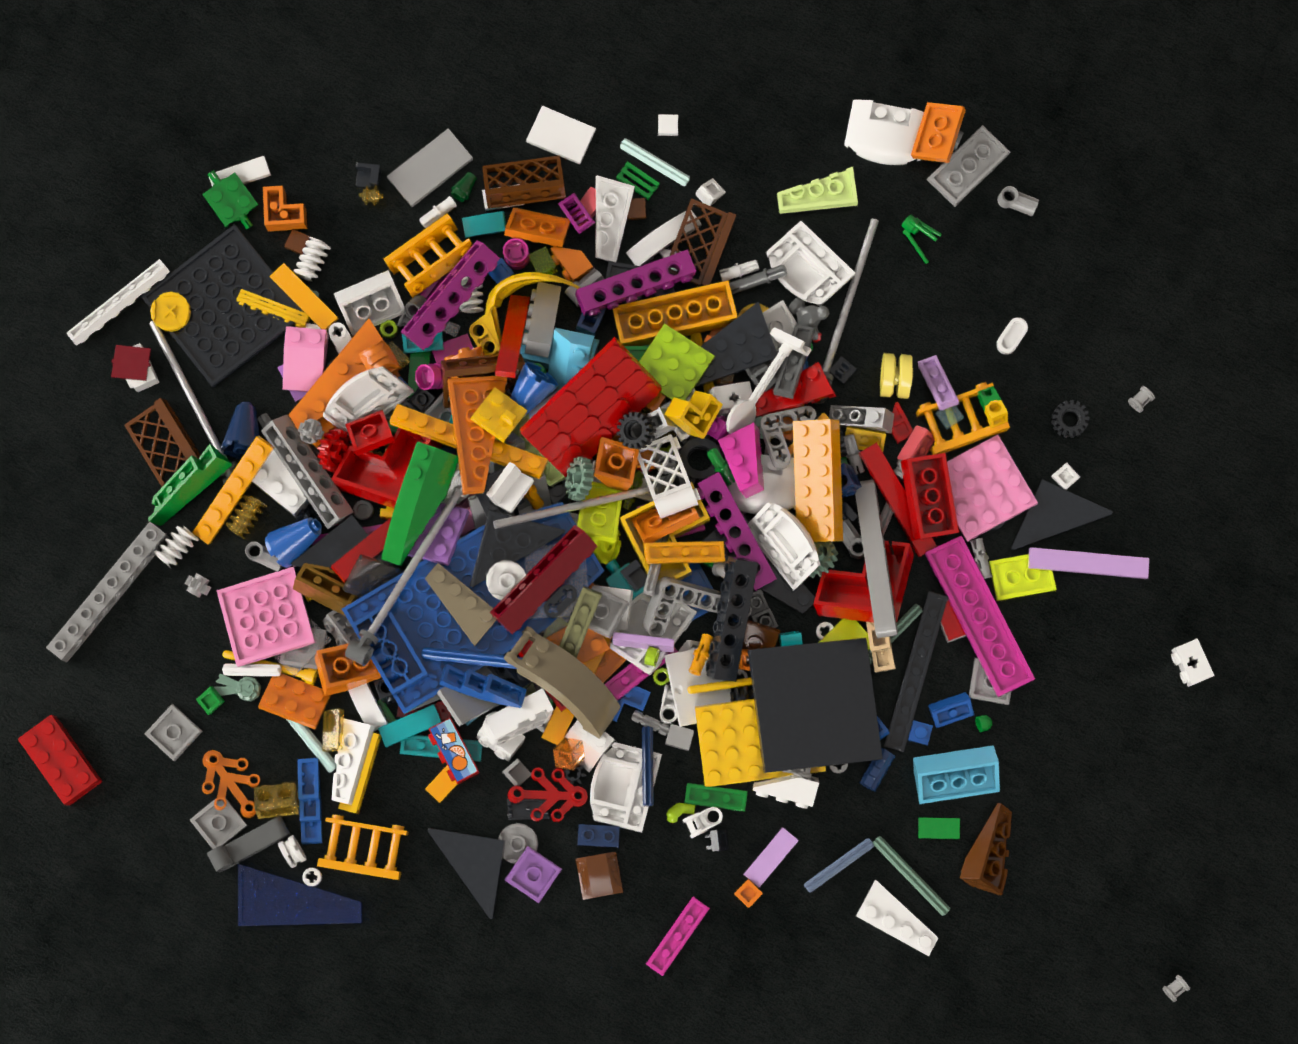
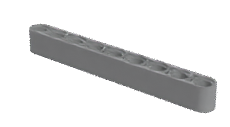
M874 479L860 481L862 487L856 490L855 495L874 627L877 639L898 635L877 489Z

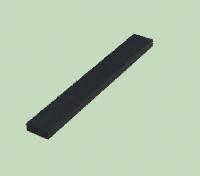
M928 592L884 747L901 752L905 750L948 596Z

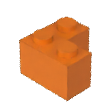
M283 186L263 187L264 225L268 231L307 229V213L303 203L286 205V191Z

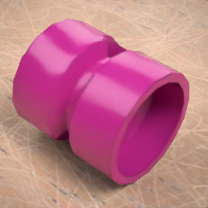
M519 238L510 239L505 243L503 255L506 264L514 270L525 268L530 261L527 244Z
M441 363L423 364L417 368L415 381L420 389L432 390L443 388Z

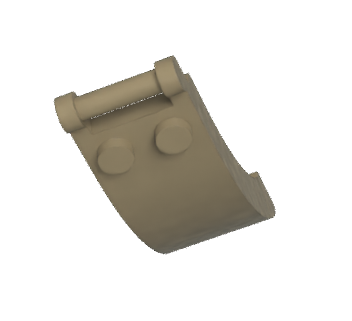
M526 626L522 631L523 635L512 650L506 653L504 660L516 667L520 675L534 682L559 700L577 718L585 731L600 739L620 710L619 703L604 683L582 662L558 645L537 634L531 627ZM531 640L534 643L522 660L517 658V655L527 641Z

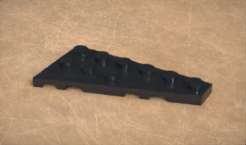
M759 302L700 346L713 354L715 358L695 388L775 359L777 352Z
M737 526L730 528L729 534L732 538L740 536L741 531ZM716 529L702 542H726L727 539L724 534L720 535ZM724 543L726 562L728 561V556L736 557L734 552L730 553ZM742 544L739 547V553L742 556L748 555L750 547L747 544ZM764 554L776 580L760 589L803 614L814 605V595L803 583L793 591Z

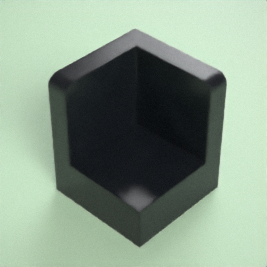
M356 163L358 170L356 186L379 189L382 173L380 165Z
M634 560L620 571V575L634 593L645 586L647 575L637 560Z

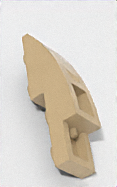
M866 622L875 672L896 669L891 638L877 639L874 623Z

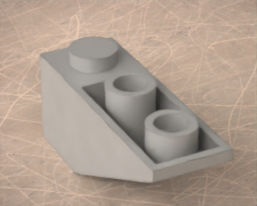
M831 405L829 419L839 420L841 427L844 428L849 426L892 433L894 413L886 408Z

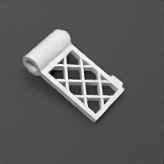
M672 434L652 441L650 445H646V448L639 449L638 461L660 519L699 505L697 501L701 498L697 488L692 489L678 452L681 446L677 436L673 438ZM670 441L672 447L668 453L659 450L662 444ZM646 450L653 452L650 460L642 458L640 453ZM657 453L666 457L662 465L653 462ZM670 458L678 461L675 470L666 467ZM651 466L660 469L656 478L648 475ZM663 471L673 474L669 483L660 480ZM676 475L684 478L686 482L680 486L672 484ZM657 483L667 486L664 492L655 494L654 489Z

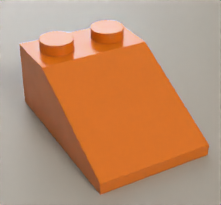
M349 643L316 651L315 662L325 696L345 692L382 677L371 659L363 666L345 656Z

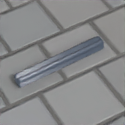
M869 838L862 841L804 884L808 892L817 889L874 847L873 842Z

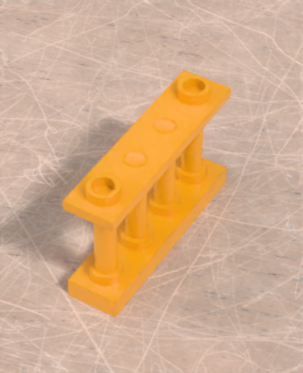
M448 213L384 258L385 263L393 274L400 271L408 282L404 285L412 298L450 272L473 245L469 238L462 242L454 233L458 229ZM448 237L456 247L446 254L438 243ZM431 248L440 258L432 265L422 256ZM414 260L424 269L415 277L406 267Z
M984 382L976 385L974 390L957 395L959 402L962 401L972 426L971 433L964 435L961 432L952 407L944 409L954 435L952 436L953 439L949 441L942 439L932 413L939 409L937 403L931 405V402L919 406L920 409L917 410L916 415L919 417L925 414L935 440L934 446L930 449L932 455L947 453L1000 434L1010 428L1008 422L993 428L990 426L983 428L979 425L969 398L978 396V391L991 386L994 387L993 383L987 385Z
M332 814V818L326 817V822L333 823L327 855L324 856V859L318 858L317 866L400 880L401 872L396 871L397 867H395L400 837L401 835L408 836L409 833L404 831V826L392 825V828L345 821L344 816ZM341 825L353 826L348 855L344 862L336 861L337 857H335ZM361 828L373 830L368 859L364 866L357 865V860H355ZM381 831L393 833L388 863L384 869L376 868L377 864H375Z

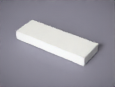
M264 156L216 172L220 179L227 178L235 172L243 184L271 176Z

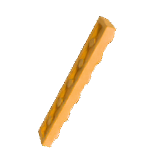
M256 436L192 532L194 535L207 544L213 541L274 450V446L260 436Z

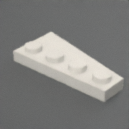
M596 176V258L616 262L635 186L601 176Z
M338 717L340 733L337 734L336 741L339 745L338 754L335 755L337 770L333 778L332 800L352 805L375 726Z
M874 881L856 917L929 956L938 937L878 881Z

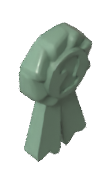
M219 674V679L216 682L226 685V687H214L220 696L238 694L239 698L244 701L255 700L261 692L259 681L254 677L247 676L237 681L224 674Z

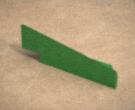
M211 444L208 445L199 459L191 455L153 496L152 504L155 505L154 513L148 518V521L162 526L229 469L232 463Z

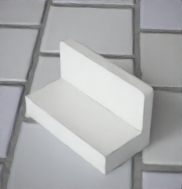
M509 462L486 495L495 505L512 513L530 489L534 480L523 474L515 464Z

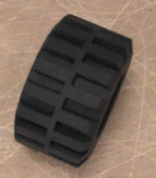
M706 435L704 439L689 436V439L682 441L681 448L678 449L689 481L695 487H698L697 483L718 472L714 471L715 467L713 464L704 471H697L691 468L688 458L693 452H708L710 449L717 448L725 460L720 444L717 443L715 438L711 439L709 435Z

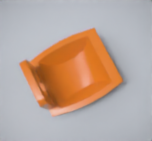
M384 340L359 353L367 370L383 366L397 378L400 376L397 371L399 365L396 357Z

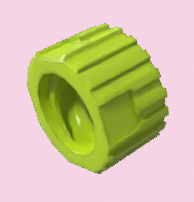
M391 320L382 322L380 327L381 334L385 338L392 339L398 334V326ZM392 326L394 329L392 333L388 334L385 332V328Z
M654 647L647 649L645 664L656 666L660 652L659 649Z
M666 668L655 670L653 679L657 685L664 686L670 682ZM660 672L666 674L667 678L665 681L658 680L657 675Z

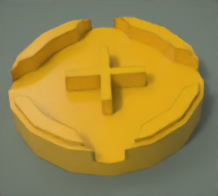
M166 292L159 295L152 303L150 310L154 323L162 330L169 332L178 331L183 328L190 320L191 315L190 305L186 298L175 292Z

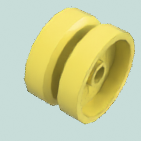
M884 353L880 375V397H891L894 392V385H896L897 397L908 399L913 379L912 355L901 354L898 366H896L895 355Z

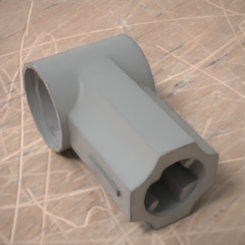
M1012 186L1005 187L997 199L1001 207L1012 208L1029 216H1033L1039 199L1018 192ZM1004 194L1011 195L1012 201H1007L1004 198Z
M593 268L579 282L575 281L574 283L582 288L604 280L598 270ZM569 286L565 294L577 307H580L575 296L577 288Z
M844 520L842 542L852 558L861 559L864 557V550L861 553H856L852 547L856 544L863 547L862 538L850 520Z
M251 542L246 546L245 554L250 560L276 572L282 569L283 566L276 562L278 558L275 555L271 557L265 546L258 542ZM253 547L260 548V554L256 557L250 555V550Z

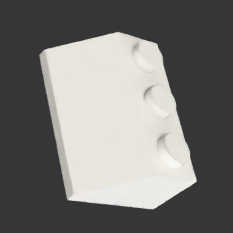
M388 270L334 293L352 336L358 332L368 318L374 326L382 324V322L402 315L404 310L403 302Z

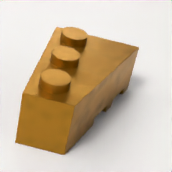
M304 563L294 580L293 590L345 616L342 608L357 600L365 586L368 575L354 574L346 582H343L329 567Z

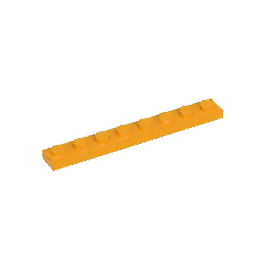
M397 404L390 419L391 425L457 449L453 424ZM494 440L491 462L505 467L511 462L522 473L541 479L548 463L547 458Z

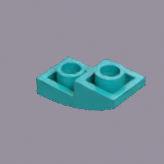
M504 211L462 218L465 238L504 232L506 228Z

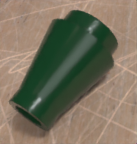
M467 172L452 187L451 195L460 202L467 200L477 177Z

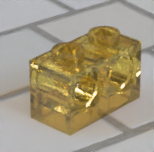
M285 782L279 785L255 787L254 808L258 819L299 814L298 791L295 783Z

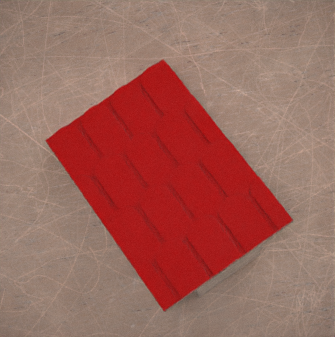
M614 337L565 386L544 399L529 412L530 420L520 428V433L561 474L567 477V469L570 467L571 462L574 463V458L579 456L592 460V457L598 453L600 438L604 437L612 440V437L620 431V429H617V425H621L619 420L624 419L623 415H629V412L641 411L658 396L662 388L658 381Z

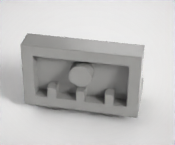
M334 610L326 615L323 620L324 627L333 635L337 646L348 644L353 639L359 640L346 616Z

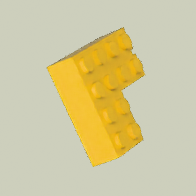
M691 482L690 484L692 486V489H695L693 483ZM701 499L697 501L699 505L693 506L700 519L676 530L672 534H668L667 542H677L675 538L710 522V517ZM654 501L619 517L620 523L646 575L648 574L650 564H645L644 542L630 519L656 507ZM688 563L661 564L658 580L662 577L682 580L692 575V571Z

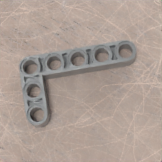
M662 577L657 581L654 595H652L642 623L643 628L652 637L664 635L676 602L718 613L717 604L720 601L721 592L670 577ZM668 585H671V588L668 591L664 592L665 588ZM689 590V593L683 597V593ZM707 595L706 599L701 602V598ZM734 595L732 597V603L736 601L737 596ZM664 604V607L658 611V607ZM654 623H657V626L654 629H651L652 625Z

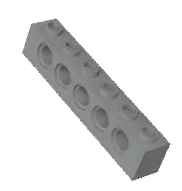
M288 415L272 420L261 430L268 442L275 447L274 451L327 529L341 524L354 513L326 470L319 464L320 461L309 445L301 440L300 432H298V429Z

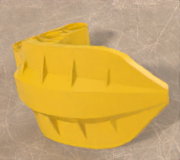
M524 272L512 275L498 283L489 293L485 315L470 326V335L476 345L482 347L485 356L499 354L502 335L497 308L501 306L502 301L506 297L526 285L538 282L564 283L577 289L580 286L558 276L538 272ZM482 325L484 333L482 336H479L477 328ZM490 342H493L495 349L490 353L487 346Z

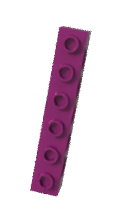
M477 240L402 329L401 333L422 350L431 346L434 341L433 338L445 329L446 323L459 312V307L463 302L471 298L473 290L484 282V277L488 272L496 268L500 258L484 243ZM480 261L479 269L474 270L475 263ZM464 277H467V278H468L467 283L462 286V285H461L462 279H463ZM454 292V299L449 301V294ZM442 307V313L436 316V310ZM429 323V329L423 332L424 324Z
M687 249L576 290L575 296L583 316L589 315L591 317L601 313L600 310L614 309L619 306V303L624 301L627 303L636 301L638 296L644 294L645 296L653 295L660 288L667 290L675 286L674 283L680 281L682 283L689 282L693 279L696 269ZM675 268L677 269L678 274L672 275L669 273L668 269ZM652 274L658 275L659 278H660V281H658V282L652 281V280L650 279V275H652ZM638 281L642 287L634 288L631 282ZM620 288L622 289L623 294L616 295L613 292V289ZM601 294L605 300L598 302L594 296Z
M718 472L697 483L701 500L705 498L708 506L705 508L710 517L715 516L718 522L715 526L720 535H725L727 541L724 543L729 552H734L736 557L752 559L758 562L760 569L756 573L754 590L776 580L771 567L720 473ZM713 491H718L721 494V500L717 503L710 499V494ZM724 508L731 512V517L728 520L720 518V511ZM733 526H737L741 531L740 536L737 538H732L729 534V530ZM742 544H747L750 547V553L746 556H742L739 553V547Z

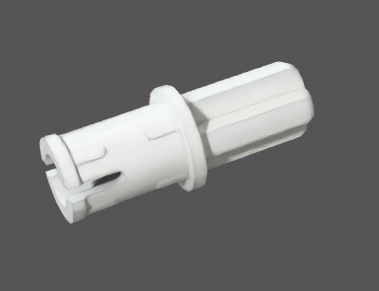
M449 196L439 205H434L433 209L419 220L427 228L454 207H457V205Z
M756 260L740 265L736 263L735 266L719 270L723 282L737 277L742 278V275L758 271L759 265Z

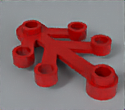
M535 768L531 772V777L533 780L538 781L546 791L524 790L520 786H513L508 791V799L512 803H520L523 799L546 800L530 814L531 819L536 822L540 821L544 813L558 800L567 801L560 809H555L551 813V819L554 822H560L566 812L573 806L580 807L584 805L588 798L586 790L580 786L574 787L564 777V771L559 768L552 772L551 778L555 782H559L567 792L558 791L544 776V771L541 768ZM539 771L541 773V777L537 778L534 775V772ZM559 772L561 778H556L554 773ZM515 790L520 792V797L514 795ZM579 793L581 799H576L574 794ZM534 812H539L540 818H535ZM555 812L560 813V819L554 817Z

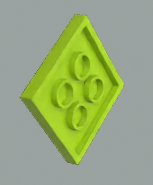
M664 323L639 363L661 385L662 390L660 393L670 400H673V398L687 400L715 356Z

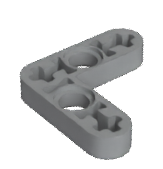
M803 406L767 414L762 417L760 431L775 468H787L791 459L782 432L793 430V423L786 424L783 422V418L791 417L793 421H797L798 418H800L799 421L815 420L816 411L814 408ZM804 413L810 416V419H807L806 416H803ZM766 422H769V424H771L772 427L769 428V426L766 425ZM777 438L780 440V444L774 446L770 443V439ZM778 451H780L781 458L785 459L784 462H781V460L778 459Z

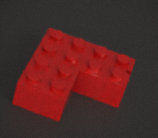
M398 427L393 437L394 442L389 444L383 456L371 452L357 456L353 446H349L331 480L340 491L395 508L417 441L441 449L442 443Z
M884 540L897 623L914 554L910 543L892 541V548L895 554L892 555L889 541ZM864 564L862 573L828 570V573L822 572L814 600L818 616L874 623L866 564Z

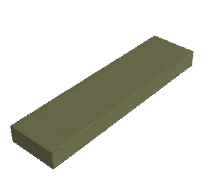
M585 586L582 588L559 647L575 658L578 656L602 596V593Z

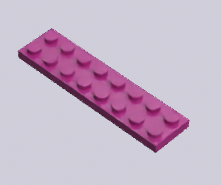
M959 536L927 551L925 555L945 595L948 596V600L997 697L1034 681L1035 677L963 537Z

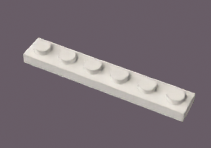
M159 259L69 330L67 335L76 346L79 343L85 342L89 335L94 331L100 330L108 320L116 317L123 308L133 304L137 297L148 292L151 286L163 280L170 271Z

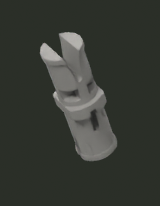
M983 538L971 540L970 543L975 557L974 561L983 578L992 577L988 563L989 556L986 555Z

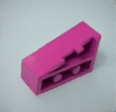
M752 423L718 440L737 486L746 499L764 490L760 430L755 423Z

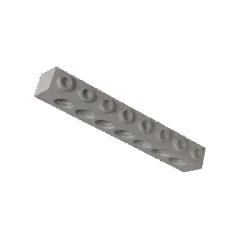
M149 522L46 648L62 661L68 662L156 555L154 551H159L161 549L159 545H164L165 539L170 537L153 523Z

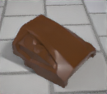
M616 852L576 859L583 900L623 893Z

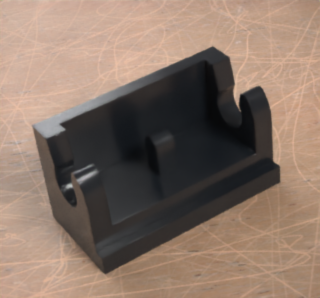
M507 799V815L509 820H531V812L535 808H539L546 800L523 799L520 803H512ZM549 810L544 813L542 819H549ZM534 812V817L540 818V813Z

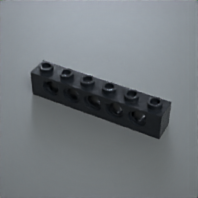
M728 556V561L724 565L725 577L720 587L721 598L717 604V620L713 625V641H711L709 646L710 658L706 663V675L713 679L736 682L758 567V562L752 559ZM740 575L739 582L735 583L736 577ZM736 595V601L732 603V597ZM733 614L732 621L728 623L729 616ZM729 634V640L724 643L725 636ZM725 654V660L720 662L721 657Z

